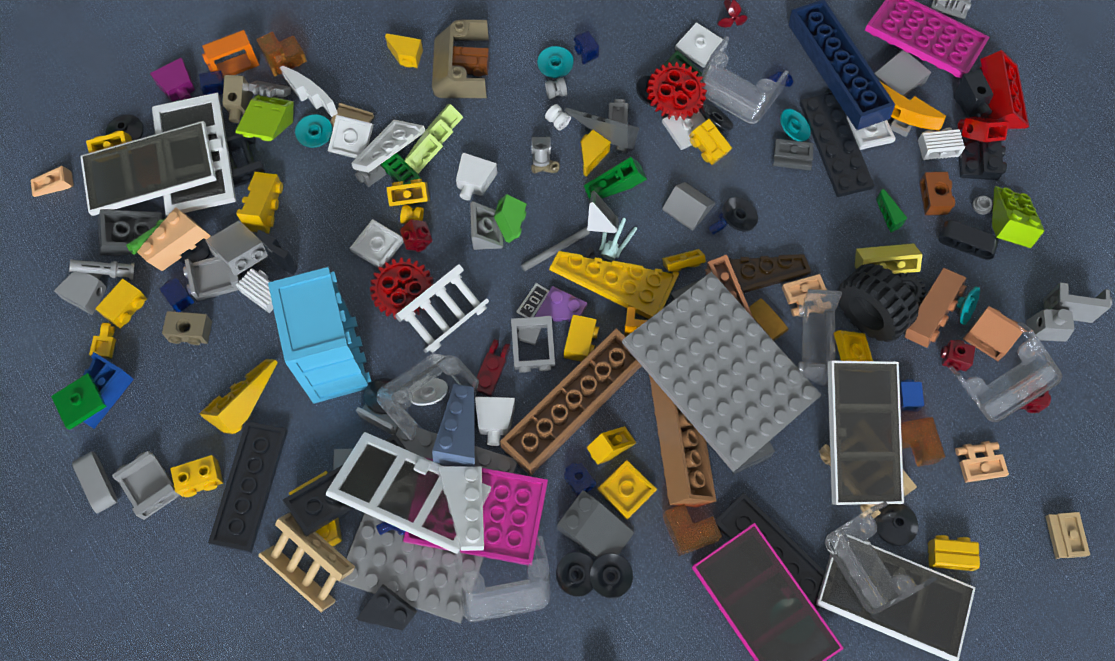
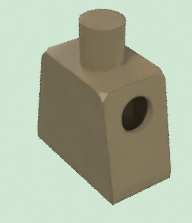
M225 75L223 106L229 112L228 120L233 123H239L240 117L244 115L253 93L249 91V83L244 76Z

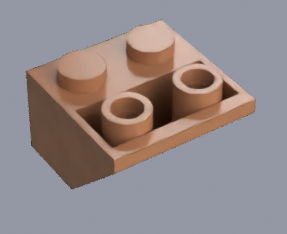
M988 306L974 321L963 339L996 361H999L1021 336L1025 328L1020 326L1015 320L1004 316L999 310Z

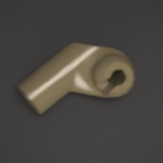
M550 160L549 165L543 167L531 165V170L534 174L541 171L553 174L557 173L560 168V164Z

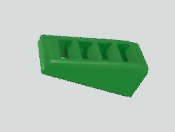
M397 153L381 163L386 173L396 182L403 181V185L411 184L410 180L421 179ZM412 176V178L407 183L404 182L407 178Z
M882 189L876 201L886 225L892 233L903 226L907 216L886 190Z

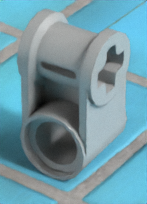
M532 137L533 164L535 166L543 167L549 165L551 154L550 137Z

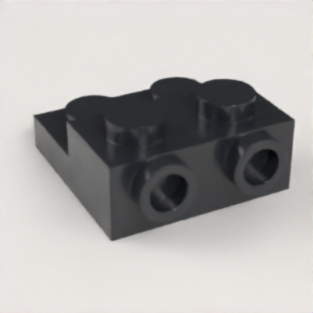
M1001 141L964 142L965 149L959 156L960 178L998 181L1007 169V163L1003 162L1002 158L1005 155L1006 147L1002 146Z

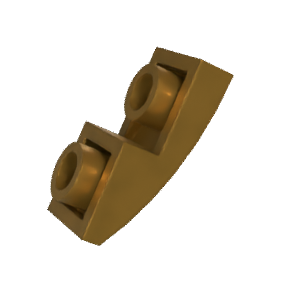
M762 298L749 307L753 319L773 341L789 330L781 318Z

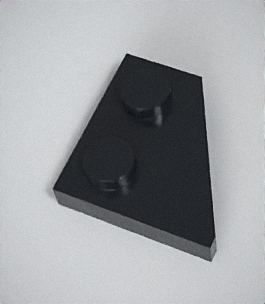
M383 584L356 619L403 631L417 613V610Z

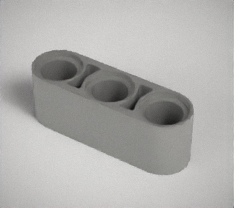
M91 451L72 461L73 468L85 495L96 513H100L118 503L116 494L95 452Z

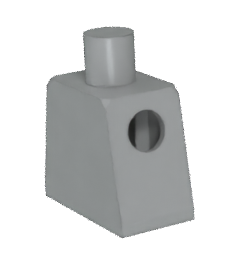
M72 272L54 292L63 300L93 315L96 310L95 308L106 291V286L99 280L103 274Z
M1045 309L1026 320L1028 340L1066 342L1074 331L1073 312L1066 309Z

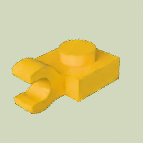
M102 323L100 335L93 336L89 352L90 356L95 352L103 358L112 359L116 339L112 337L115 327L111 326L110 323Z

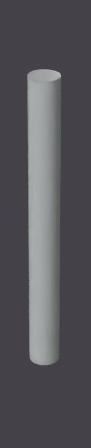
M587 227L523 263L521 265L523 271L529 270L558 253V251L589 235L590 231H587Z

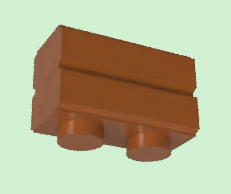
M453 46L452 66H462L467 74H473L477 77L488 75L489 48Z

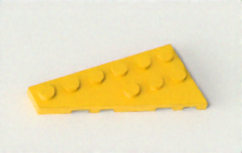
M558 251L549 269L625 308H636L635 313L648 319L664 308L679 275V272H662V269L655 268V270H651L640 265L618 261L607 262L602 261V258H585L580 254Z

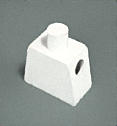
M463 153L456 177L457 187L462 190L460 197L464 200H470L472 194L482 196L497 175V164Z
M475 397L479 432L481 435H487V445L498 446L500 445V435H507L510 432L515 410V398Z

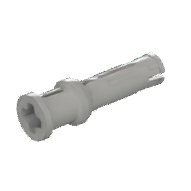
M70 259L69 272L110 275L112 278L127 277L133 280L134 263L123 264L117 263V261L102 263Z

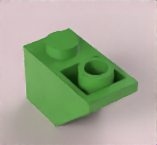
M507 194L498 201L494 219L505 241L510 243L521 234L522 228L520 226L526 217L527 212L525 208L527 204Z

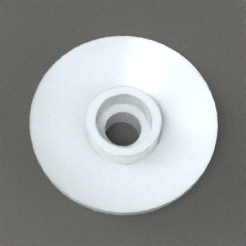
M427 378L413 384L409 388L407 396L409 401L415 405H431L446 396L448 386L442 379Z

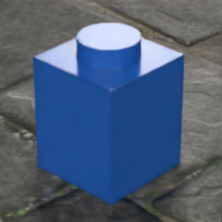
M912 379L901 381L899 383L901 412H918L924 406L922 382H914Z

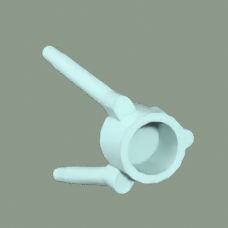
M626 218L622 219L613 241L606 243L607 232H603L599 251H601V256L605 259L614 261L615 258H619L620 253L636 232L637 227H634L618 248L617 241Z

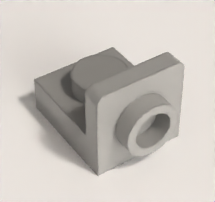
M614 99V103H609V119L628 124L629 104L625 103V100Z
M379 165L369 173L356 170L355 176L360 183L364 182L370 187L384 177L386 171Z

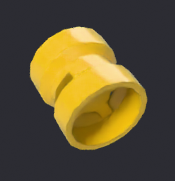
M403 205L400 215L401 224H407L411 219L423 221L424 209L421 207L414 209L409 205Z

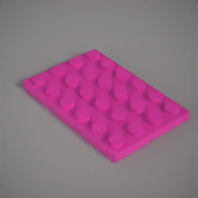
M885 0L865 28V31L871 35L877 36L887 43L895 45L905 52L911 53L921 60L927 61L937 68L943 69L961 79L963 74L969 73L990 38L915 0Z
M482 468V483L491 487V492L483 505L484 550L461 551L460 549L459 553L532 566L548 480ZM429 470L426 475L419 473L408 521L412 523L415 521L439 478L438 474ZM442 490L422 527L454 540L456 536L454 522L448 508L446 494ZM405 531L403 539L405 543L447 550Z

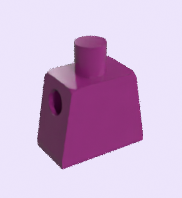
M182 58L150 73L156 85L173 102L178 99H190V93L195 91L191 76Z

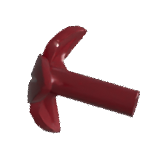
M730 0L724 1L729 17L722 18L718 21L717 25L727 28L731 27L734 21L737 26L744 24L748 17L744 14L739 15L741 12L739 3L736 0H732V2Z

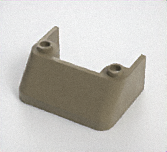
M456 20L438 34L434 41L433 94L438 98H487L485 78H467V72L464 67L452 66L453 41H489L487 20Z

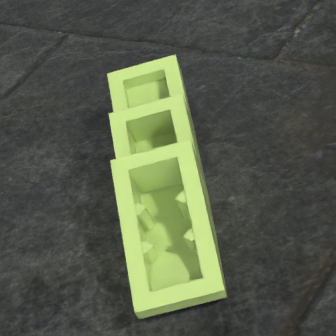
M448 104L426 129L404 161L419 174L443 147L442 144L453 133L452 129L460 122L463 116L451 104Z

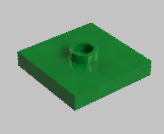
M88 373L51 396L65 427L69 430L107 407L92 376Z

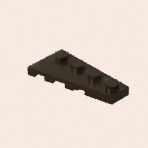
M804 254L779 255V257L728 258L743 293L811 273Z

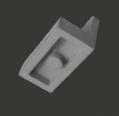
M366 403L363 408L357 407L356 409L360 418L391 435L396 434L400 423H403L405 420L404 416L397 412L391 414L376 413L370 410Z

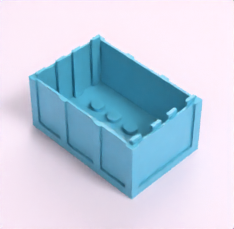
M329 267L268 283L285 363L313 404L365 390L368 383H371L369 372L365 373L363 363H366L365 353H360L359 347L363 346L361 337H356L354 327L358 326L356 317H352L337 287L335 272H330Z

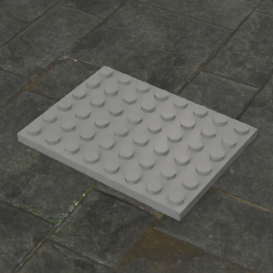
M712 272L622 340L623 345L733 472L821 396L818 390Z
M401 422L396 436L405 448L421 457L433 459L432 450L437 434ZM475 446V467L514 474L517 462L513 458ZM415 471L391 485L378 507L408 520L419 472ZM364 513L347 556V560L355 566V569L350 575L338 582L375 594L384 584L413 608L461 624L484 557L464 553L456 554L448 550L405 543L403 541L404 530Z

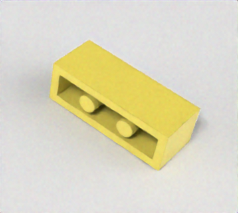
M915 244L856 249L855 267L857 269L864 264H875L892 270L893 274L920 272L922 253Z

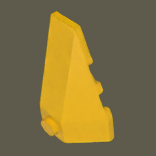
M265 359L246 374L245 381L237 384L234 383L230 387L231 392L224 397L220 395L216 397L199 414L223 433H237L242 429V424L249 418L278 362L275 359Z

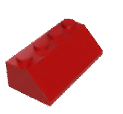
M1002 50L980 59L982 66L980 69L993 92V97L989 103L992 113L988 118L1009 121L1008 129L1028 128L1029 122L1018 65Z

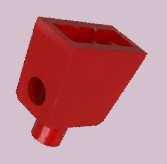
M968 117L958 122V129L962 130V137L981 142L1006 140L1009 121L986 117Z

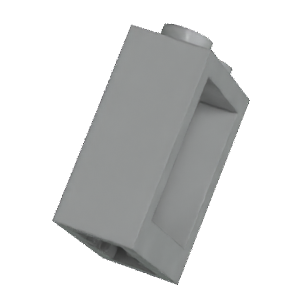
M552 317L511 319L515 370L525 373L531 372L533 368H539V371H549L551 367H555ZM547 328L549 359L519 361L517 330Z

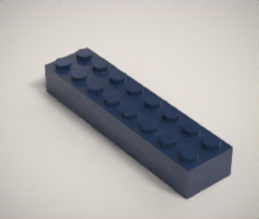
M820 0L791 10L789 27L856 131L890 119L895 103L826 1Z

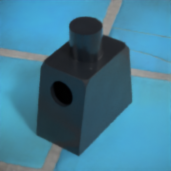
M981 69L963 74L954 99L969 116L979 113L982 118H985L992 113L989 103L993 97V92Z

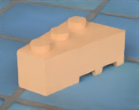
M175 207L140 247L137 253L148 263L163 271L182 258V253L188 249L193 250L196 247V243L203 238L208 239L211 235Z

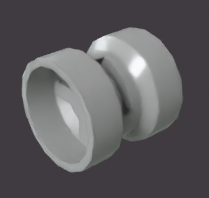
M558 78L553 82L551 80L545 81L549 100L554 99L556 96H567L564 78Z

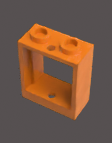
M244 30L202 45L205 52L202 54L211 74L216 75L218 81L223 80L225 75H236L260 66ZM243 49L246 51L245 54L218 64L214 61Z

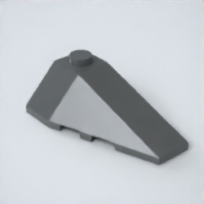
M565 108V112L589 129L595 130L609 140L610 144L617 145L616 149L627 152V148L634 149L639 127Z

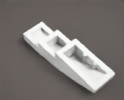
M280 67L285 80L301 101L308 98L316 109L323 106L331 117L338 114L330 97L313 81L290 68Z

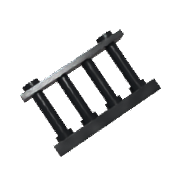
M237 134L226 138L234 188L251 182L255 172L266 173L261 161L255 162L249 145L255 143L253 137L248 138L244 137L243 134ZM201 147L176 155L183 168L196 166L195 164L204 161ZM242 148L248 165L237 168L231 151ZM219 151L211 152L214 162L213 158L220 156ZM215 170L216 181L188 188V192L193 200L225 191L223 174L219 175L218 170ZM199 174L192 175L191 178L198 177Z

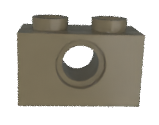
M167 311L162 334L170 343L180 344L181 342H188L192 345L208 344L212 320L207 314ZM187 327H190L188 331L184 332Z

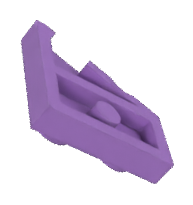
M552 286L535 317L551 316L555 322L563 320L571 322L573 315L582 316L587 307V302Z

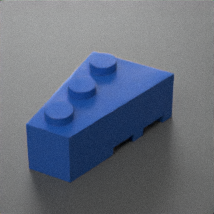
M93 352L89 369H85L83 375L88 373L92 376L107 406L83 421L95 429L134 379L121 368Z

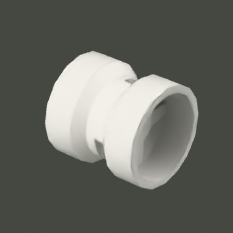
M558 104L549 108L545 115L549 122L554 123V127L557 130L564 129L571 120V116L566 112H562V108Z

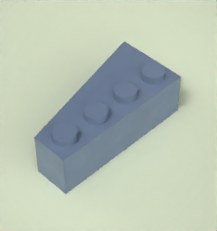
M460 384L453 385L432 450L433 462L442 466L475 467L474 387Z

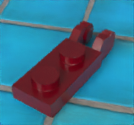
M496 339L493 340L489 353L487 352L473 385L474 391L490 397L494 393L510 350V344L506 343L502 349L501 357L494 355L499 346V340Z

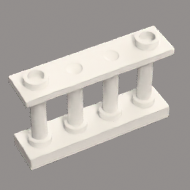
M459 264L395 315L399 322L403 319L406 322L409 321L429 345L423 350L425 353L429 350L432 353L442 346L439 343L473 314L479 315L487 309L485 305L489 300L485 299L480 303L461 280L462 276L460 274L464 270ZM449 282L455 284L474 307L467 315L462 312L446 292L447 289L444 286ZM433 295L440 296L459 319L451 328L430 304V298ZM418 307L424 308L444 332L436 340L433 339L415 317L414 311Z

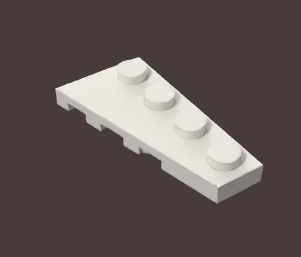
M393 120L351 163L353 169L369 173L425 132V127L414 123Z
M438 466L439 477H441L444 494H446L448 508L452 515L461 551L484 550L482 467Z

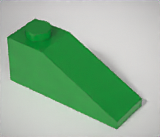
M630 157L585 184L584 188L589 200L592 191H595L603 199L629 190L647 180L641 164Z

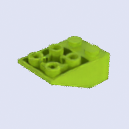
M260 95L255 96L251 99L236 129V133L243 134L244 137L248 138L258 137L263 141H272L293 123L294 101Z
M995 186L992 228L996 238L1032 248L1045 230L1031 198L1025 193L1019 194L1009 188Z

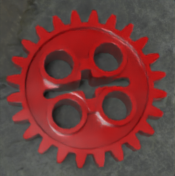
M669 62L667 68L661 65L660 70L656 68L654 74H651L650 80L647 83L649 87L646 90L647 93H650L647 99L652 100L650 105L657 106L655 112L661 110V116L668 114L669 120L671 116H674L676 121L679 116L685 120L687 115L692 118L694 113L697 114L706 100L705 94L707 92L704 89L706 83H700L703 77L696 76L698 71L692 73V66L686 69L685 63H683L682 67H679L678 62L674 66Z
M400 258L399 263L392 259L391 265L385 262V269L378 267L380 274L374 273L375 279L371 280L372 287H370V292L373 293L371 298L375 300V307L379 306V311H385L387 317L393 313V317L396 319L395 315L433 285L431 284L433 283V277H429L430 271H425L424 264L419 267L417 260L411 264L410 258H408L407 262H403V258ZM404 274L410 275L408 278L401 277ZM386 284H393L390 288L384 287ZM419 289L420 292L412 293V290ZM396 299H403L401 303H394ZM421 307L414 311L417 315H420L419 309Z

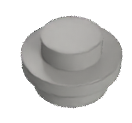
M987 196L977 197L973 201L972 207L978 214H988L993 207L992 200Z

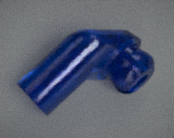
M782 71L765 79L768 87L776 83L790 87L794 82L790 74Z

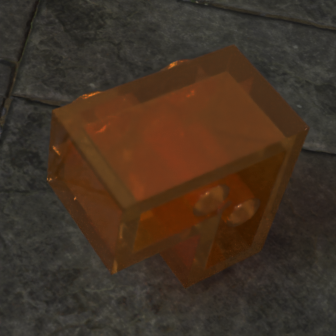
M273 32L256 39L265 62L274 77L282 74L281 66L292 69L307 62L304 52L294 35L280 42Z
M933 417L901 422L902 449L912 448L917 467L936 464L946 457ZM890 426L885 432H886V435H887V438H888V441H889V445H890V448H891V426Z
M685 504L669 509L663 514V519L679 556L718 542L722 537L713 516L693 524Z

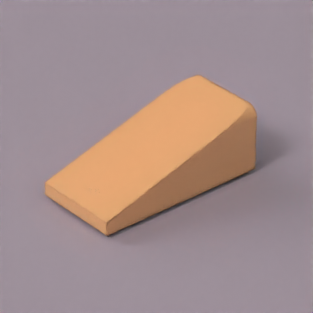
M64 166L31 179L32 195L34 197L74 186L72 172Z

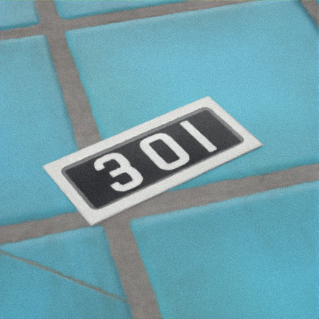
M536 283L516 312L525 318L534 317L549 290Z

